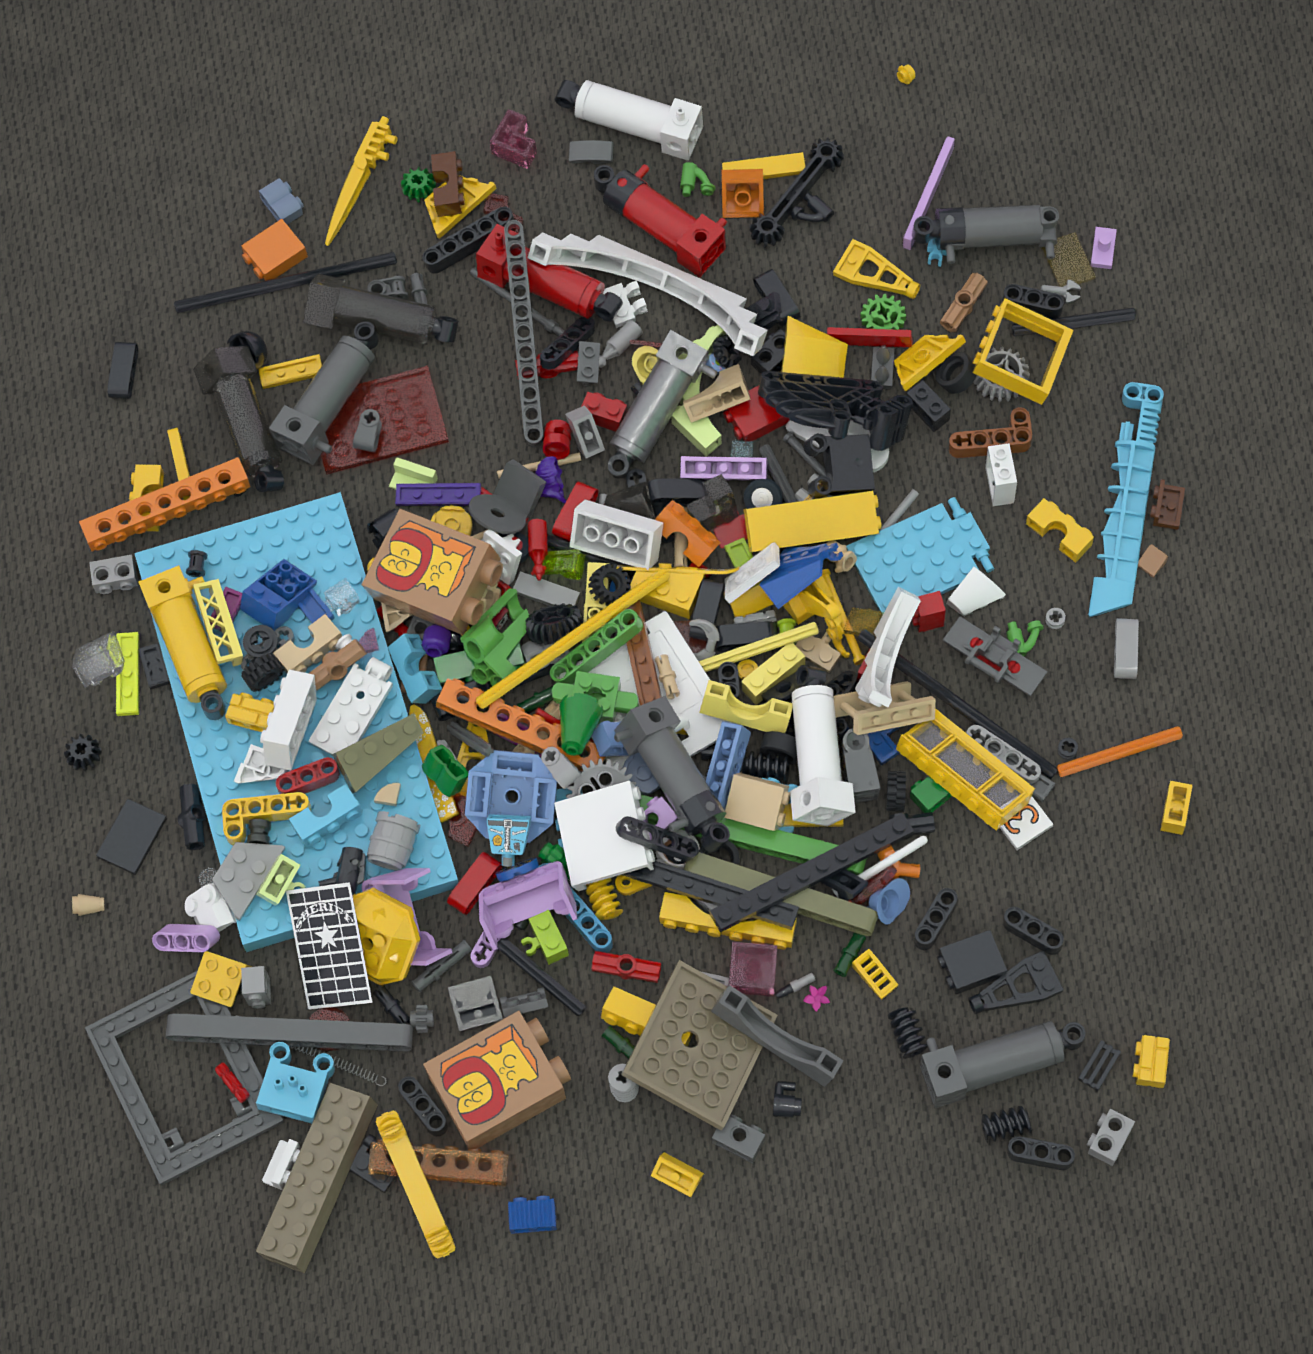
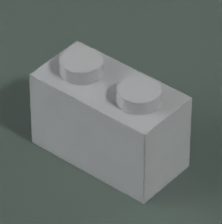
M585 406L565 414L577 447L585 458L605 450L592 413Z

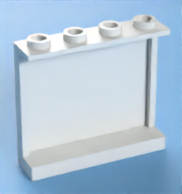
M631 781L554 803L571 886L577 891L587 889L586 884L645 867L654 870L652 862H655V857L652 849L619 837L616 832V824L623 817L629 816L641 821L646 820L644 809L640 807L639 799H641L640 789ZM625 824L624 826L627 828L626 831L629 832L630 830L627 827L628 825ZM643 830L644 838L650 840L649 831Z

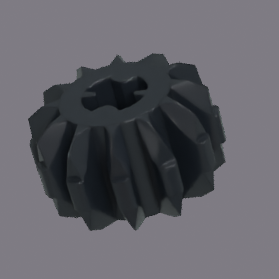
M79 734L77 740L71 737L72 744L67 743L65 745L67 751L64 752L65 758H68L66 761L68 765H73L75 770L82 767L83 771L87 770L88 765L95 768L93 761H100L99 754L102 753V749L98 747V740H93L89 734L85 738L83 734Z

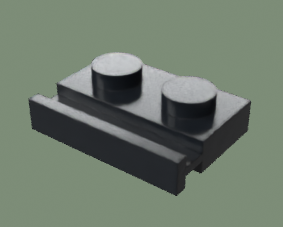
M772 292L745 308L757 314L754 324L766 330L783 321L780 318V313H782L780 294Z

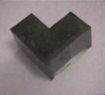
M722 474L702 483L705 496L686 505L688 514L696 518L708 532L738 517L733 490Z

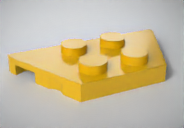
M463 177L464 188H461V193H464L465 205H462V214L443 217L437 216L434 206V193H431L424 201L437 238L440 239L496 190V185L493 182L486 184L479 182L475 178ZM444 182V183H443L441 186H439L438 188L445 186L447 183Z
M924 335L912 347L897 357L894 363L904 391H907L920 379L927 376L931 370L943 363L948 356L966 343L964 336L958 335L956 339H949L947 335Z

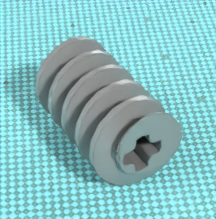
M626 1064L614 1066L608 1075L611 1093L619 1102L633 1100L639 1091L638 1084L621 1075Z

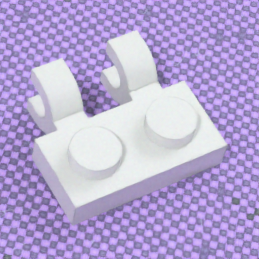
M637 280L629 283L625 288L620 283L604 289L603 294L612 292L623 301L622 307L613 319L616 328L624 326L629 320L635 322L636 315L648 312L644 298L635 301L633 305H630L628 298L641 295Z

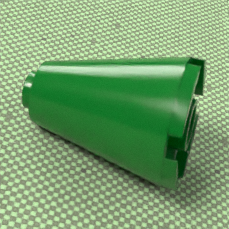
M574 693L572 697L566 695L560 702L561 746L563 751L571 756L579 755L584 751L603 716V706L600 707L597 704L598 700L588 694Z

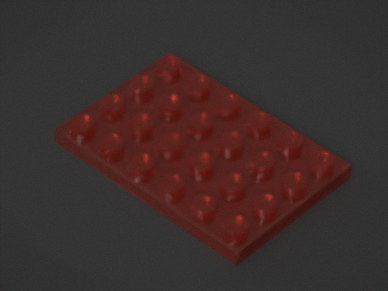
M428 366L358 384L325 432L329 441L328 444L332 446V451L330 453L323 451L321 457L327 475L448 443V436ZM367 409L376 410L382 423L378 446L375 452L353 448L354 435L358 428L361 414Z

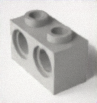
M132 555L89 562L92 586L96 593L109 594L112 590H130L134 586H138L136 564ZM123 572H129L127 576L121 577ZM102 576H108L105 580H99Z
M265 967L241 968L242 995L248 1006L260 1009L264 1008L265 1005L271 1004L270 977Z
M1112 1109L1109 1110L1107 1115L1103 1113L1097 1124L1100 1127L1097 1135L1092 1133L1087 1143V1146L1090 1147L1088 1154L1113 1166L1135 1121ZM1116 1122L1120 1125L1121 1129L1113 1131L1109 1128L1108 1124ZM1106 1142L1109 1144L1110 1150L1103 1151L1099 1148L1098 1144Z

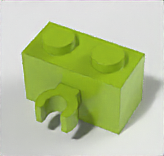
M549 910L529 918L530 927L535 937H526L521 940L523 946L526 944L532 945V948L526 951L527 956L534 955L537 949L541 948L548 965L569 956L566 944Z

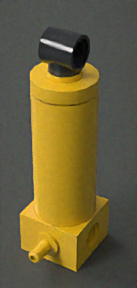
M178 565L139 581L145 600L159 627L188 701L192 703L201 702V707L208 719H221L225 715L226 707L220 694L227 688V683L219 664L216 662L213 649L191 595L193 594L194 584L205 582L203 577L188 581L187 578H184ZM211 704H218L217 708L208 709Z

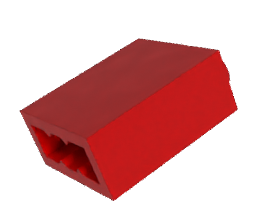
M759 385L748 391L750 400L727 408L723 412L727 423L731 422L734 426L733 431L738 440L742 439L745 445L787 424L789 418L778 414L774 407L766 403L765 398L758 395Z

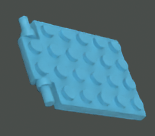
M955 497L948 500L954 512V520H951L941 503L880 530L879 534L869 535L847 545V550L853 551L857 557L854 565L881 616H883L898 587L916 596L937 591L944 594L957 588L973 567L978 569L973 560L974 557L981 561L987 573L994 570L988 558L990 547L971 512L967 514L964 508L960 507Z

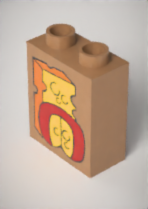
M399 509L361 585L374 600L464 635L469 624L476 625L480 620L484 610V602L481 601L487 586L494 587L500 580L503 564L500 562L501 558L489 543Z
M517 1011L423 1064L427 1076L470 1152L566 1099L562 1085L570 1081L571 1077L559 1056L549 1061L547 1060L540 1046L549 1042V1039L537 1018L526 1023L520 1011Z

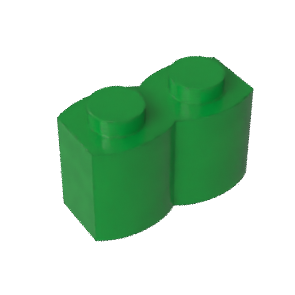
M442 744L430 749L422 764L424 773L431 780L435 781L438 789L447 797L459 793L468 778L466 768L456 761L452 752Z

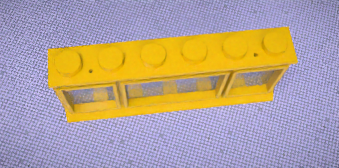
M936 708L935 720L920 722L904 735L900 736L896 750L901 755L909 759L995 830L999 829L1028 805L1035 790L1033 786Z

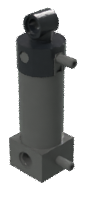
M666 696L630 709L615 728L616 734L614 739L616 742L621 741L629 756L640 753L679 819L668 825L669 830L674 832L684 828L689 837L701 833V844L704 849L709 852H717L730 837V832L726 825L718 823L725 817L726 812L713 790L709 788L674 730L681 722Z

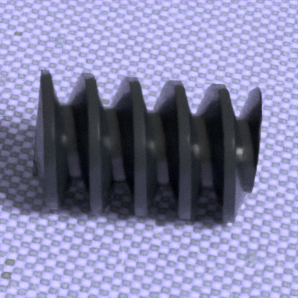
M754 751L750 752L749 757L745 755L742 765L743 774L749 775L750 773V776H759V778H766V776L767 778L776 777L780 782L785 779L786 783L788 781L790 762L787 755L783 761L780 760L779 754H777L775 760H772L771 753H768L766 759H763L762 752L759 753L757 758H755Z
M908 1007L894 1010L888 1014V1018L892 1020L890 1023L891 1027L896 1028L894 1035L898 1037L897 1043L902 1045L899 1048L900 1052L905 1053L903 1059L914 1057L928 1048L927 1044H921V1041L926 1038L925 1035L918 1036V1033L923 1030L922 1027L914 1026L920 1022L919 1019H912V1016L917 1012L916 1010L909 1011Z
M1022 1106L1017 1107V1113L1013 1108H1009L1008 1115L1004 1110H1000L999 1117L995 1112H991L990 1119L986 1114L982 1115L981 1124L987 1143L988 1136H991L993 1141L996 1142L997 1134H1000L1004 1140L1006 1132H1009L1012 1138L1014 1137L1015 1130H1018L1021 1136L1023 1135L1024 1128H1027L1028 1132L1032 1133L1028 1112Z

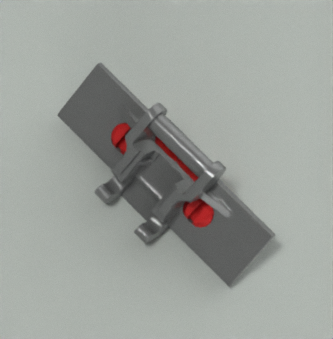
M959 617L943 641L966 655V664H972L994 678V682L997 684L1003 679L1031 697L1047 674V671L1017 653L1021 646V641L1016 638L1013 643L1000 635L1001 629L997 626L993 628L992 634L989 635L964 618Z

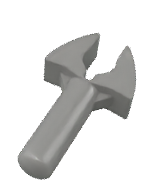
M1067 280L1064 287L1041 286L1043 291L1062 295L1065 298V304L1080 298V296L1071 295L1068 292L1071 289L1081 290V287L1071 280Z

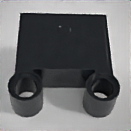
M817 433L805 441L803 448L807 455L815 457L822 452L824 455L826 476H819L810 482L808 486V492L813 498L819 499L825 495L868 492L875 489L869 434L847 435L844 438H836ZM813 441L819 444V449L814 448ZM817 483L823 485V492L818 489Z

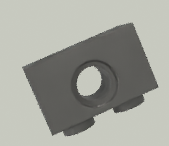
M731 1114L725 1127L722 1130L716 1129L714 1132L712 1143L753 1164L765 1141V1134H763L761 1128L755 1125L749 1127L742 1123L743 1120ZM741 1132L745 1134L746 1138L743 1141H736L733 1136Z

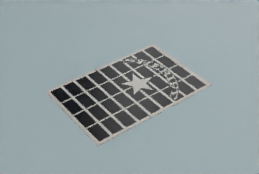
M350 882L286 891L308 1009L373 1003Z

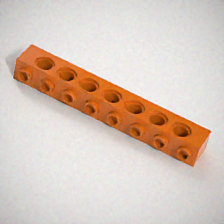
M237 457L81 520L79 523L91 552L102 550L111 543L122 542L131 535L144 533L153 526H161L168 520L181 518L188 512L195 509H203L215 501H223L232 494L243 493L247 488H250V484L240 459ZM224 480H230L227 484H221ZM204 488H210L207 492H201ZM184 496H190L187 500H181ZM164 504H170L167 508H161ZM145 512H150L148 516H141ZM130 520L128 524H122L123 521ZM110 528L108 532H102L103 529Z
M447 678L436 701L437 708L540 754L548 747H555L581 772L583 771L581 764L586 765L588 768L590 767V760L595 765L598 764L599 758H601L602 763L605 761L606 756H599L594 741L593 743L588 741L585 750L589 753L588 757L568 755L557 744L561 740L559 724H549L545 722L543 717L536 714L531 716L525 713V710L519 706L513 705L511 707L505 704V701L501 698L488 705L489 710L487 712H479L477 710L476 698L484 693V691L475 687L473 689L464 686V682L458 679L450 680ZM459 696H466L469 701L461 704L457 701V698ZM503 713L509 719L502 722L498 720L497 715ZM524 722L529 728L522 731L518 729L517 724ZM544 731L549 737L542 740L537 736V733Z

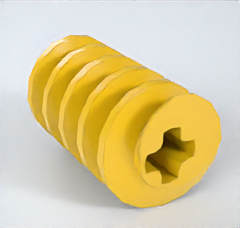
M611 878L586 884V894L590 896L589 901L593 904L592 909L596 912L595 916L599 920L618 917L623 912L622 909H615L620 906V902L612 901L617 898V894L609 893L614 890V886L606 885L611 882Z

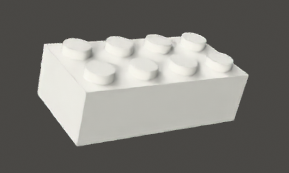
M584 500L574 509L570 547L649 570L658 562L663 522Z
M289 670L286 678H282L280 695H276L274 699V711L269 713L267 719L268 727L262 731L260 742L263 743L262 755L265 756V764L286 770H292L317 702L315 675Z

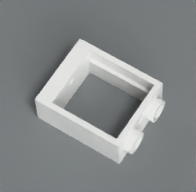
M1010 444L988 446L985 469L993 506L1012 504L1015 500L1017 479Z

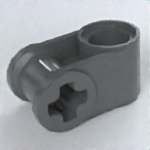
M393 276L391 278L371 281L368 284L369 301L376 306L406 301L409 295L405 290V277ZM377 291H380V292H381L380 294H373L374 292H377Z
M367 409L361 414L359 425L354 435L353 448L370 452L376 451L382 423L376 410Z

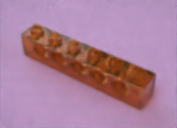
M382 1139L371 1142L368 1172L369 1174L399 1177L394 1164L387 1160L389 1152ZM411 1143L415 1154L423 1159L420 1166L428 1180L506 1187L509 1155H505L504 1151L491 1150V1153H484L478 1148H468V1151H462L455 1146H445V1149L436 1148V1145L422 1144V1147L413 1146V1143ZM441 1157L445 1160V1164L442 1167H436L432 1163L433 1160ZM463 1159L468 1162V1166L465 1169H459L455 1163ZM481 1162H488L491 1168L488 1171H481L478 1165Z

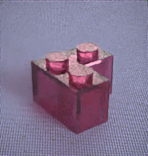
M508 109L490 140L491 154L528 169L537 154L535 140L525 136L528 130L526 116Z

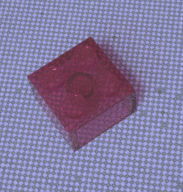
M732 942L729 985L743 994L774 996L778 945Z

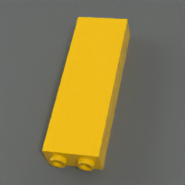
M873 491L743 509L749 552L762 551L774 542L779 548L879 534L878 529H881L880 516L876 515V508H878L877 495H874Z

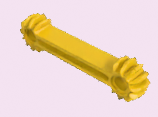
M396 1111L381 1114L382 1116L376 1118V1125L430 1250L437 1259L450 1255L449 1253L455 1251L453 1238L420 1166L404 1125Z

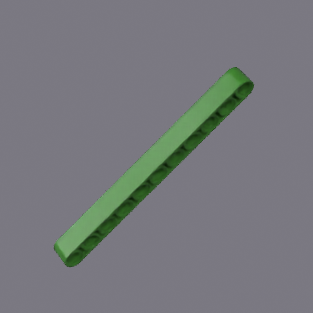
M641 794V799H639L640 807H643L645 811L648 808L647 803L654 797ZM651 813L648 816V823L652 825L658 823L659 818L657 814ZM723 818L718 822L726 825L729 829L730 837L728 840L735 847L800 864L839 846L781 830H768L728 818ZM700 833V834L695 835V836H697V837H702V834ZM867 858L846 870L855 875L861 874L864 871Z

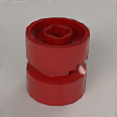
M552 420L546 423L543 440V453L546 457L554 456L557 460L568 457L572 434L569 423L563 420Z

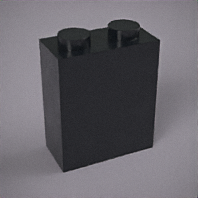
M990 930L941 947L939 956H937L940 968H945L948 975L945 977L948 988L950 990L953 989L955 995L995 981L1002 975L1007 974L1006 966Z

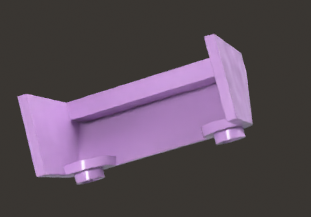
M559 861L541 866L526 874L515 876L513 879L488 886L479 893V921L493 951L497 949V938L508 937L514 928L513 924L531 918L546 910L554 909L557 914L562 915L570 913L573 920L577 919L576 902L565 869Z
M405 868L372 877L362 883V892L374 887L412 907L413 919L419 932L420 942L411 965L427 966L452 953L450 948H436L433 936L428 932L419 930L409 891L418 886V878L431 872L430 868Z

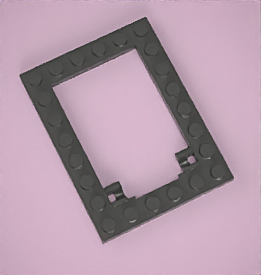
M197 971L85 1027L161 1186L284 1123L281 1115L257 1108L256 1101L263 1078L246 1044L220 1043L236 1078L242 1084V1088H245L250 1095L247 1099L250 1106L244 1108L236 1097L230 1099L238 1117L233 1119V1122L194 1142L190 1141L184 1144L176 1127L164 1134L161 1133L116 1038L195 998L198 999L205 1015L231 1016L227 1006L190 993ZM172 1139L174 1145L168 1147L166 1141Z

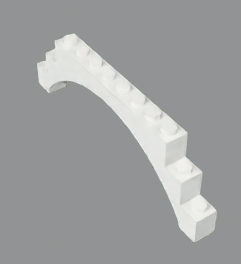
M542 232L532 240L528 259L545 266L567 265L584 267L643 282L685 301L707 315L727 333L735 344V349L754 356L762 349L767 330L754 324L757 314L744 309L747 299L601 235H597L591 241L584 240L573 234H569L564 239L559 240Z

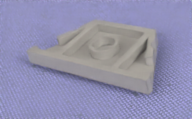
M236 842L214 875L212 882L220 891L237 920L240 921L277 856L284 852V846Z

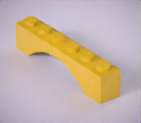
M668 892L664 893L659 916L660 923L666 928L676 929V927H683L691 933L704 931L713 937L725 935L734 941L746 939L751 940V943L755 945L768 943L782 950L786 949V947L792 948L797 923L796 917L793 928L790 930L757 919L740 922L720 933L711 916L694 905L687 896Z

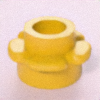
M901 65L898 67L897 77L900 82L910 84L915 79V71L910 65Z

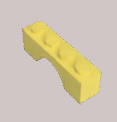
M708 680L699 713L765 732L785 733L793 707L792 703L774 698L762 705H748L735 698L729 685Z

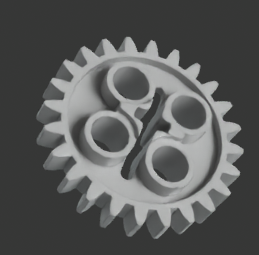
M599 758L598 764L595 765L590 760V767L588 768L586 765L581 764L583 771L580 772L581 775L573 782L574 784L567 787L572 793L567 794L566 798L581 795L580 790L585 785L591 786L593 791H596V788L590 781L591 777L596 780L602 789L629 781L633 775L631 773L624 774L627 769L626 767L619 770V762L612 766L610 759L606 761V764H603L601 758ZM602 773H609L611 775V782L609 784L603 785L599 782V777Z

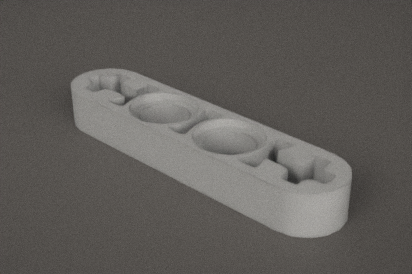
M973 725L968 728L966 733L970 737H972L971 733H980V739H975L980 745L988 738L984 745L985 749L988 750V746L992 743L998 744L1000 751L992 754L1026 782L1033 784L1039 780L1041 769L1036 762L982 726ZM1013 755L1018 758L1019 762L1016 765H1009L1006 762V758ZM1022 762H1024V768H1021V771H1019L1018 769L1021 767ZM1031 769H1034V770H1035L1034 775H1032V774H1031L1030 776H1027V775H1026V774H1027V771H1026V770H1028V771H1030Z

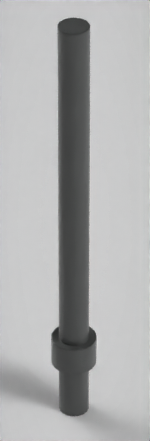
M475 267L471 269L470 275L511 303V295L508 290L478 278L477 269ZM531 307L532 318L545 326V330L558 336L565 331L559 327L556 321L546 318ZM521 309L526 314L528 313L527 310Z

